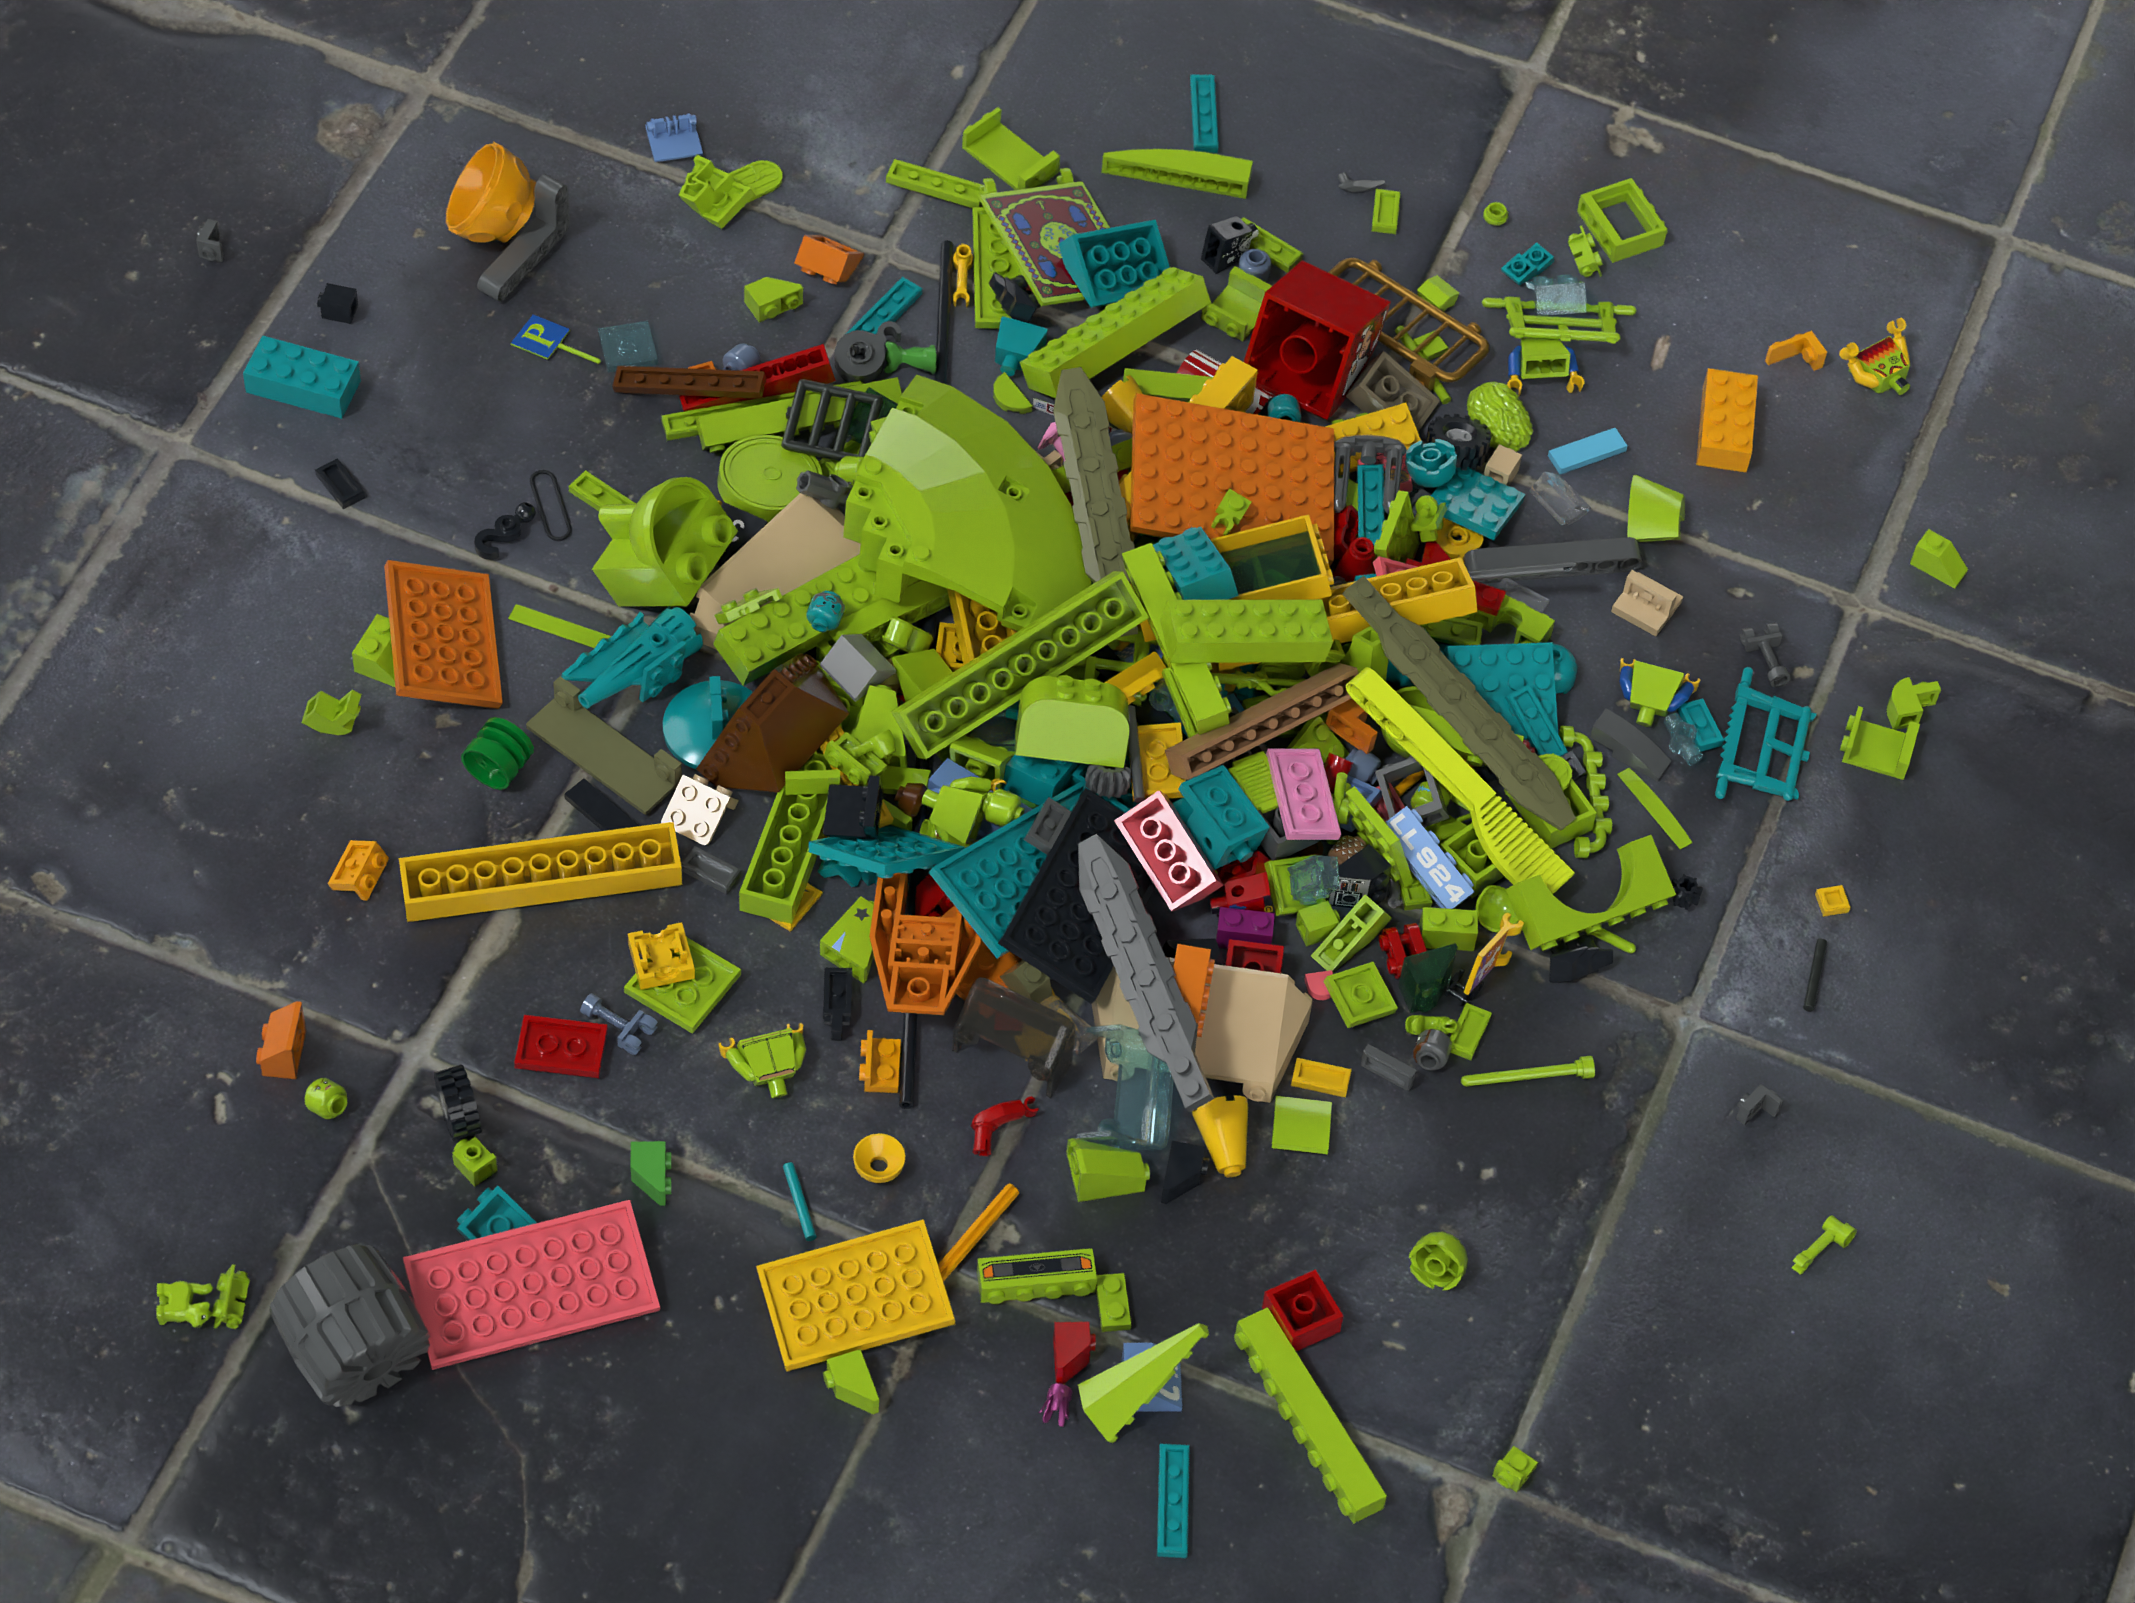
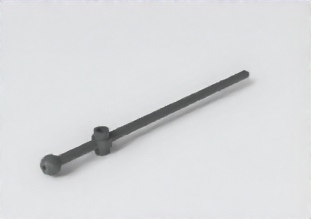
M1569 562L1468 571L1472 581L1573 573L1578 568L1564 569V567L1577 566L1578 564ZM1341 576L1333 577L1334 584L1330 585V587L1354 581H1346Z

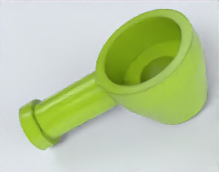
M886 730L856 747L846 749V752L856 760L858 757L871 751L878 758L884 759L895 753L896 750L893 735L890 730Z

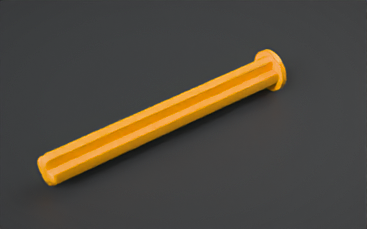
M1009 1183L1001 1190L938 1263L943 1282L1019 1195V1190L1013 1184Z

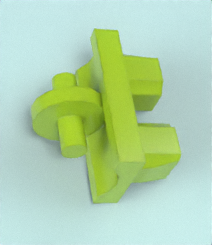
M1424 495L1415 504L1417 513L1411 523L1412 532L1419 531L1421 542L1436 541L1438 538L1437 531L1441 530L1444 526L1442 519L1447 511L1446 502L1438 505L1434 497Z

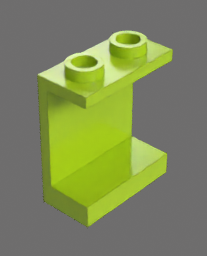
M1234 266L1229 273L1228 286L1213 303L1202 308L1201 319L1208 325L1215 326L1226 332L1230 337L1244 342L1254 330L1264 294L1272 285Z
M1858 706L1855 716L1850 715L1847 722L1846 730L1850 731L1849 736L1844 735L1840 747V750L1844 751L1842 762L1904 780L1920 724L1910 721L1906 733L1860 720L1863 707Z

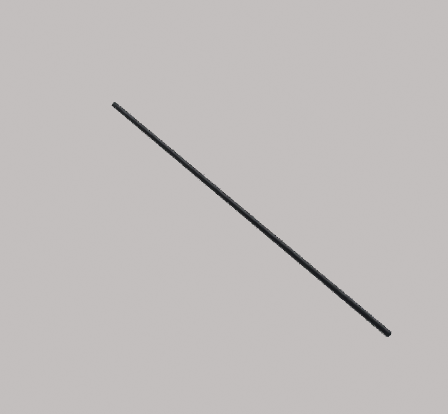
M948 240L941 243L936 371L934 381L946 385L953 266V243ZM936 613L923 618L922 630L928 632L933 637L928 650L935 649ZM916 755V769L929 770V758L922 759ZM922 804L917 817L913 818V832L920 833L921 825L927 819V806ZM921 868L914 869L913 873H910L908 915L915 916L916 888L924 880V869ZM904 1013L899 1106L904 1109L913 1107L918 1013Z

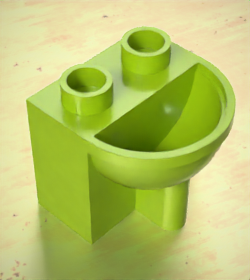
M691 477L671 478L646 492L637 504L603 505L600 508L599 520L612 538V541L592 570L618 607L688 606L738 530L705 484Z

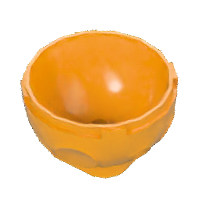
M495 142L493 144H486L478 150L465 166L451 193L446 210L448 230L473 242H489L495 239L503 243L508 242L526 224L534 207V189L537 182L530 178L522 160Z

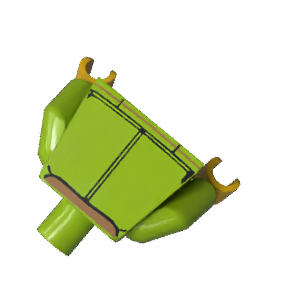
M799 1023L798 1030H792L790 1024H787V1029L739 1040L737 1048L733 1038H729V1047H723L721 1042L718 1044L721 1056L726 1058L746 1081H753L755 1086L768 1084L771 1098H778L788 1094L784 1079L792 1078L796 1070L801 1068L806 1053L802 1023Z

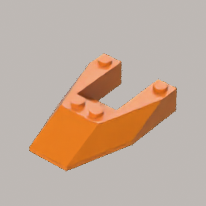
M895 873L892 878L878 877L869 937L887 1011L944 1015L979 951L982 939L958 909L956 918L905 915L909 888L907 874Z

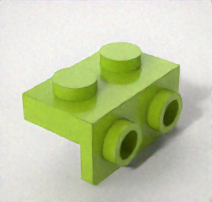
M845 732L837 741L831 740L827 743L824 757L831 766L842 771L853 784L859 786L868 785L869 776H880L886 771L887 765L872 752L858 757L857 760L846 752V749L856 747L861 743Z

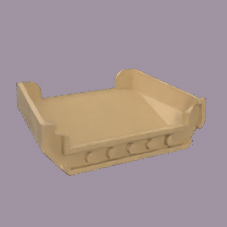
M800 493L701 585L696 594V597L699 598L695 613L690 612L689 616L696 623L697 626L693 629L696 635L701 633L704 645L716 649L713 643L718 630L732 623L718 624L714 614L722 611L721 606L732 600H735L737 603L744 599L742 596L744 593L755 588L758 591L779 588L783 596L860 554L861 543L843 538L845 516L838 507L837 509L829 508L821 503L819 499Z
M1169 958L1172 967H1174L1175 958ZM1214 964L1211 984L1205 983L1206 986H1210L1206 1011H1200L1206 1013L1202 1037H1197L1195 1054L1205 1078L1243 1083V1093L1247 1098L1256 1102L1270 1103L1309 1023L1312 998L1306 992L1302 993L1295 986V981L1289 975ZM1113 966L1097 999L1092 1003L1103 1078L1126 1081L1133 1077L1135 1068L1170 1073L1167 1064L1147 1052L1138 1031V1022L1130 1003L1125 1000L1119 985L1121 983Z

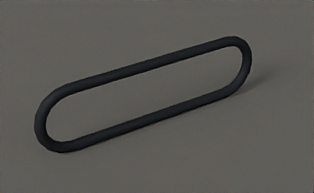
M547 470L535 471L530 477V485L545 532L552 540H564L570 536L571 525L555 476ZM538 474H548L552 479L567 526V533L564 536L556 537L549 532L533 480Z

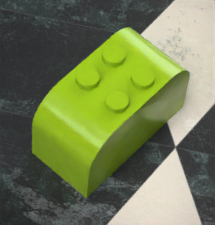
M1060 675L1058 677L1042 676L1030 681L1024 687L1020 697L1015 730V755L1124 768L1130 732L1126 696L1118 687L1102 683L1096 679L1078 680L1067 675Z

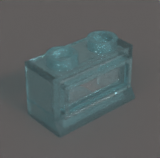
M1313 855L1287 868L1291 875L1290 885L1293 900H1299L1302 905L1317 903L1316 900L1328 898L1330 893L1340 889L1338 857Z

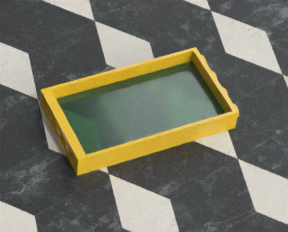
M1309 515L1210 539L1230 567L1239 596L1228 600H1317L1332 596L1330 585L1334 584L1332 571L1329 567L1322 539L1320 538L1317 523H1311ZM1146 619L1140 623L1145 642L1156 640L1148 620Z

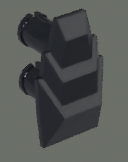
M996 272L993 273L988 284L995 293V298L1002 305L1001 308L1012 319L1029 323L1035 310L1042 306L1039 304L1034 293L1027 295L1024 291L1026 290L1025 287H1028L1024 276L1018 275L1015 278L1009 279Z
M1587 934L1577 939L1576 945L1578 948L1569 950L1564 940H1557V946L1550 949L1553 955L1550 956L1549 981H1572L1585 978L1588 974L1599 972V969L1613 964V949H1599L1594 943L1593 937Z

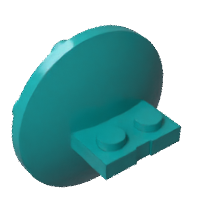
M720 676L709 677V681L693 684L679 692L668 704L663 717V736L670 752L683 764L696 769L738 708L753 691L740 684L720 680Z

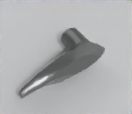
M1346 172L1338 175L1341 183L1338 187L1347 192L1366 191L1385 183V180H1350Z

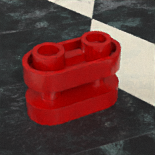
M1417 923L1404 925L1403 934H1399L1396 927L1383 929L1382 935H1379V944L1381 950L1386 951L1388 957L1386 963L1390 975L1394 974L1396 979L1408 977L1409 968L1414 967L1417 975L1430 972L1429 956ZM1404 944H1406V947H1407V950H1408V953H1409V956H1410V957H1406V954H1405V951H1404V948H1403V945H1404Z

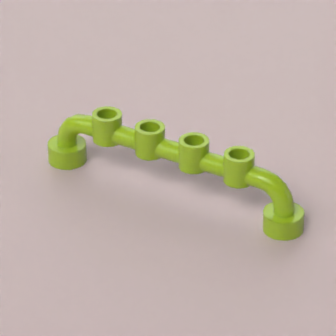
M1560 726L1559 736L1565 747H1572L1574 742L1579 743L1583 747V766L1586 767L1587 772L1586 787L1590 793L1589 803L1597 812L1592 829L1596 835V840L1590 842L1588 837L1577 836L1574 841L1575 858H1588L1589 853L1598 852L1606 844V834H1611L1612 819L1604 818L1603 812L1608 811L1609 798L1600 794V790L1605 788L1606 777L1605 774L1597 773V768L1602 766L1603 756L1602 752L1594 751L1592 741L1586 735L1575 732L1573 726Z

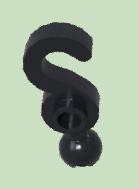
M523 502L516 507L514 516L503 515L495 521V529L489 528L480 531L474 540L475 551L479 557L488 560L499 558L498 547H486L484 543L488 541L510 542L516 540L521 535V523L530 522L534 519L536 514L534 506L528 502Z

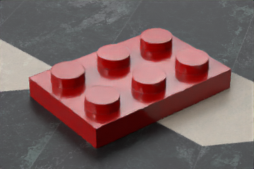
M524 1015L514 1062L515 1068L599 1078L608 1024Z

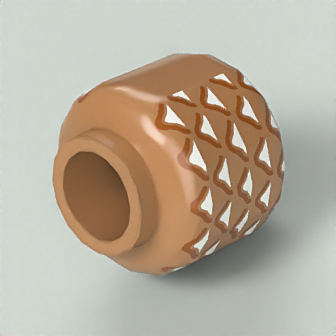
M1342 836L1328 852L1330 867L1335 869L1367 846L1365 841L1358 836Z

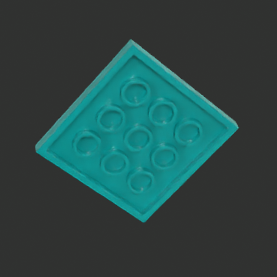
M1552 642L1446 647V658L1460 673L1466 675L1474 684L1475 690L1496 713L1501 714L1510 724L1511 730L1515 734L1524 736L1523 740L1529 741L1505 697L1529 683L1558 733Z
M893 825L879 828L878 840L828 837L809 841V853L819 855L820 859L839 861L841 866L858 867L860 872H874L880 878H892L895 873H913V870L917 868L931 869L934 864H939L965 849L963 846Z

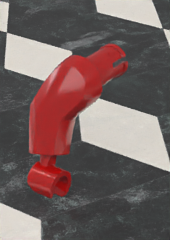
M1029 1096L1025 1099L1024 1103L1019 1099L1001 1102L976 1114L971 1123V1127L975 1131L973 1154H978V1156L991 1155L992 1132L1005 1123L1021 1119L1024 1115L1026 1117H1034L1039 1108L1030 1109L1027 1104H1033L1036 1099L1033 1096Z

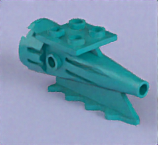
M668 607L648 626L643 621L644 614L640 611L628 625L622 624L609 639H601L591 652H583L576 662L562 673L561 677L571 681L592 682L584 692L578 695L579 702L587 709L632 685H641L639 696L641 702L646 701L650 697H656L663 687L669 683H675L681 677L684 659L697 653L703 646L701 633L696 635L693 629L697 626L694 620L681 608L675 607L671 609V607Z

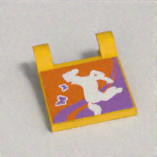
M1507 912L1503 915L1500 922L1501 930L1477 955L1463 993L1469 995L1494 967L1505 966L1509 963L1512 952L1508 950L1506 954L1500 953L1507 936L1520 934L1524 924L1523 921L1520 920L1517 924H1512L1509 922L1511 914Z

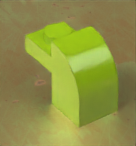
M1910 677L1900 680L1894 686L1887 705V716L1893 730L1907 728L1910 721L1919 723L1923 713L1922 707L1936 705L1941 691L1938 681L1930 683L1921 682L1912 685Z
M351 690L338 700L320 691L307 702L301 723L321 733L333 735L348 734L352 731L354 721L361 710L359 702L362 694Z

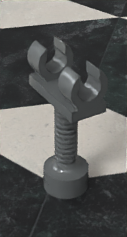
M1777 623L1766 624L1768 629L1764 630L1765 635L1755 637L1754 630L1751 627L1741 629L1743 634H1740V640L1743 646H1745V651H1762L1770 669L1767 677L1771 686L1781 687L1786 685L1791 679L1786 667L1779 665L1772 650V647L1780 646L1782 639Z

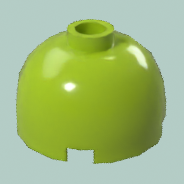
M1432 1232L1423 1236L1409 1253V1258L1411 1257L1412 1262L1410 1265L1411 1272L1418 1281L1434 1289V1285L1444 1287L1443 1290L1456 1287L1467 1269L1468 1256L1464 1245L1455 1236L1446 1232Z

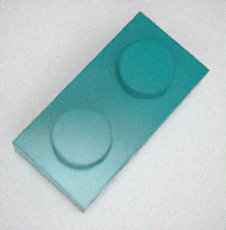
M1703 698L1684 703L1678 708L1677 711L1698 752L1723 746L1724 739Z

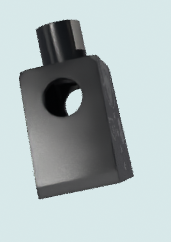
M1237 216L1209 225L1201 260L1215 274L1220 273L1239 261L1241 255L1249 250L1251 239L1258 236L1257 227L1253 223L1247 225Z

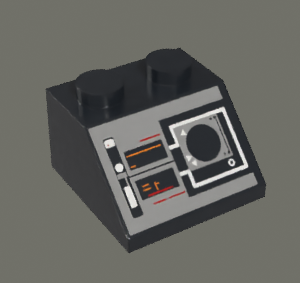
M1370 844L1329 872L1325 891L1326 901H1329L1331 906L1353 908L1364 895H1367L1376 904L1381 903L1387 895L1386 891L1390 881L1389 876L1392 865Z

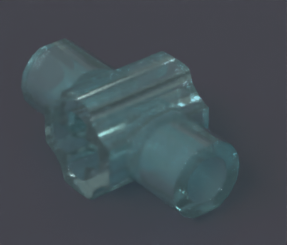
M1678 713L1668 715L1663 723L1671 735L1670 750L1672 753L1683 756L1688 765L1699 762L1703 755L1695 743L1697 734L1695 726L1684 722Z

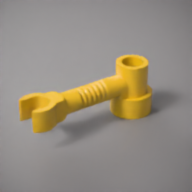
M961 244L957 247L953 256V265L958 270L957 292L953 296V305L956 307L957 299L964 298L967 308L970 298L967 293V271L973 266V255L968 245Z

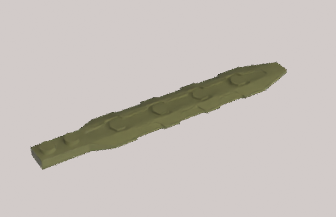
M1081 367L1065 369L1061 371L1053 413L1057 433L1061 437L1065 457L1064 468L1066 478L1070 482L1074 502L1072 508L1075 523L1079 527L1083 547L1081 553L1085 573L1095 583L1113 571H1123L1131 585L1124 568L1122 553L1135 548L1134 543L1130 539L1126 520L1127 509L1125 499L1121 496L1117 476V460L1112 452L1108 433L1109 422L1105 402ZM1135 626L1121 636L1138 634V627Z
M1365 576L1346 588L1342 594L1378 633L1385 656L1402 675H1406L1427 698V703L1438 715H1442L1463 738V743L1475 756H1479L1498 777L1499 783L1519 805L1560 831L1573 822L1576 818L1555 774L1536 753H1532L1511 730L1510 724L1501 714L1496 713L1475 690L1474 684L1466 675L1460 673L1439 650V645L1421 626L1400 616Z

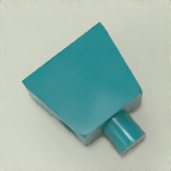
M1002 316L995 351V362L1002 365L1000 371L1002 373L1005 372L1008 376H1013L1016 369L1022 371L1020 362L1026 359L1030 353L1039 351L1047 345L1048 329Z

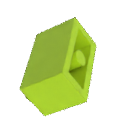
M1423 907L1419 929L1425 947L1431 949L1474 951L1478 935V911Z

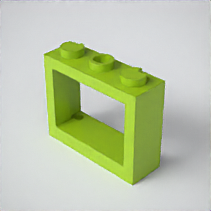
M1632 178L1580 195L1577 212L1612 263L1664 246L1668 232L1664 224L1665 222L1659 218L1654 206L1647 201L1642 189L1638 188ZM1626 202L1646 233L1622 240L1601 209Z

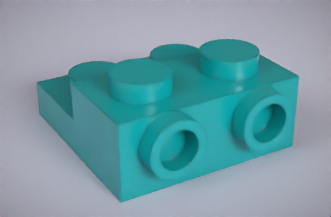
M497 1186L493 1191L488 1187L476 1199L480 1202L473 1212L468 1208L456 1220L460 1224L456 1230L469 1241L536 1224L537 1222Z

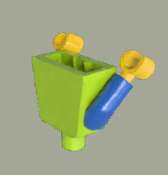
M1522 337L1520 346H1516L1508 358V377H1511V379L1508 381L1507 386L1509 388H1517L1519 391L1518 396L1521 395L1522 382L1518 379L1520 376L1522 379L1570 375V380L1566 386L1569 393L1573 392L1574 384L1578 386L1580 392L1584 385V379L1577 375L1579 368L1574 350L1562 344L1559 339Z
M1624 658L1620 660L1619 683L1623 696L1626 700L1630 701L1631 708L1639 710L1636 723L1645 727L1652 726L1655 715L1666 717L1668 712H1674L1683 705L1691 694L1697 691L1700 678L1692 682L1689 680L1690 674L1688 673L1684 678V673L1636 661L1635 659H1633L1632 664H1625Z

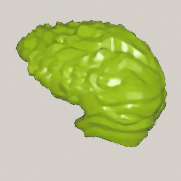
M1495 381L1483 383L1470 392L1467 399L1468 415L1471 420L1478 419L1480 420V425L1485 424L1487 429H1490L1492 435L1490 447L1496 450L1499 445H1502L1517 452L1520 448H1525L1529 444L1533 434V426L1528 412L1525 410L1516 392L1506 384Z

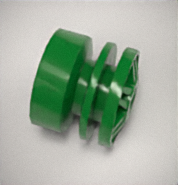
M493 717L487 720L477 733V738H473L461 754V761L466 770L479 782L490 788L502 790L509 786L518 774V769H521L534 753V747L530 738L515 724L502 718Z

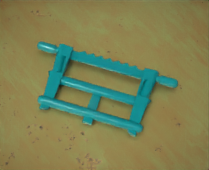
M1746 667L1743 670L1741 682L1738 683L1736 688V704L1731 707L1733 712L1729 717L1732 720L1727 723L1730 728L1725 731L1728 736L1724 738L1726 744L1722 746L1725 751L1720 754L1723 761L1716 775V778L1719 779L1715 796L1718 799H1723L1726 795L1728 781L1752 786V789L1783 796L1786 801H1790L1792 798L1798 800L1799 792L1795 786L1801 760L1807 762L1810 754L1809 751L1803 750L1808 724L1815 719L1817 713H1812L1809 706L1800 707L1774 695L1771 697L1749 688L1753 669ZM1747 705L1770 712L1756 772L1734 765ZM1780 715L1799 721L1793 746L1775 739ZM1772 749H1776L1791 757L1786 782L1767 776Z

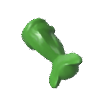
M888 341L885 343L887 348L885 352L887 365L884 371L886 373H892L901 363H907L913 367L923 369L925 372L935 374V345H930L927 348L912 347L903 349L894 342Z

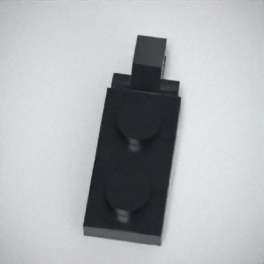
M824 968L823 1019L824 1025H831V1040H842V1025H849L851 1020L852 968Z

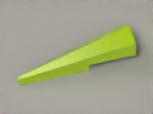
M1198 1323L1078 1384L1083 1411L1108 1442L1113 1443L1118 1439L1116 1434L1125 1424L1130 1425L1135 1419L1133 1415L1142 1404H1149L1176 1373L1174 1368L1183 1358L1188 1359L1192 1355L1191 1349L1200 1338H1207L1209 1332L1206 1325Z

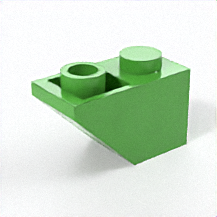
M665 1141L631 1142V1181L660 1206L666 1205V1195L671 1194V1177H666V1169H671V1152H666Z

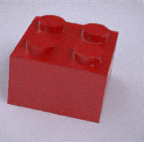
M1316 1269L1269 1289L1264 1293L1262 1309L1269 1308L1295 1351L1335 1335L1341 1330L1344 1316Z

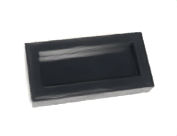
M338 458L315 469L318 479L342 509L365 498L363 489Z

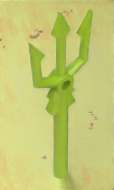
M1261 666L1259 672L1250 673L1247 671L1246 674L1235 670V674L1211 673L1212 677H1218L1220 684L1236 685L1238 689L1248 687L1249 689L1264 690L1271 697L1282 691L1274 690L1270 685L1294 686L1306 680L1301 677L1297 680L1268 678L1266 673H1284L1289 675L1297 671L1300 666Z

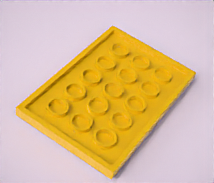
M924 1219L756 1266L786 1372L827 1361L829 1358L859 1349L861 1351L955 1324V1318Z

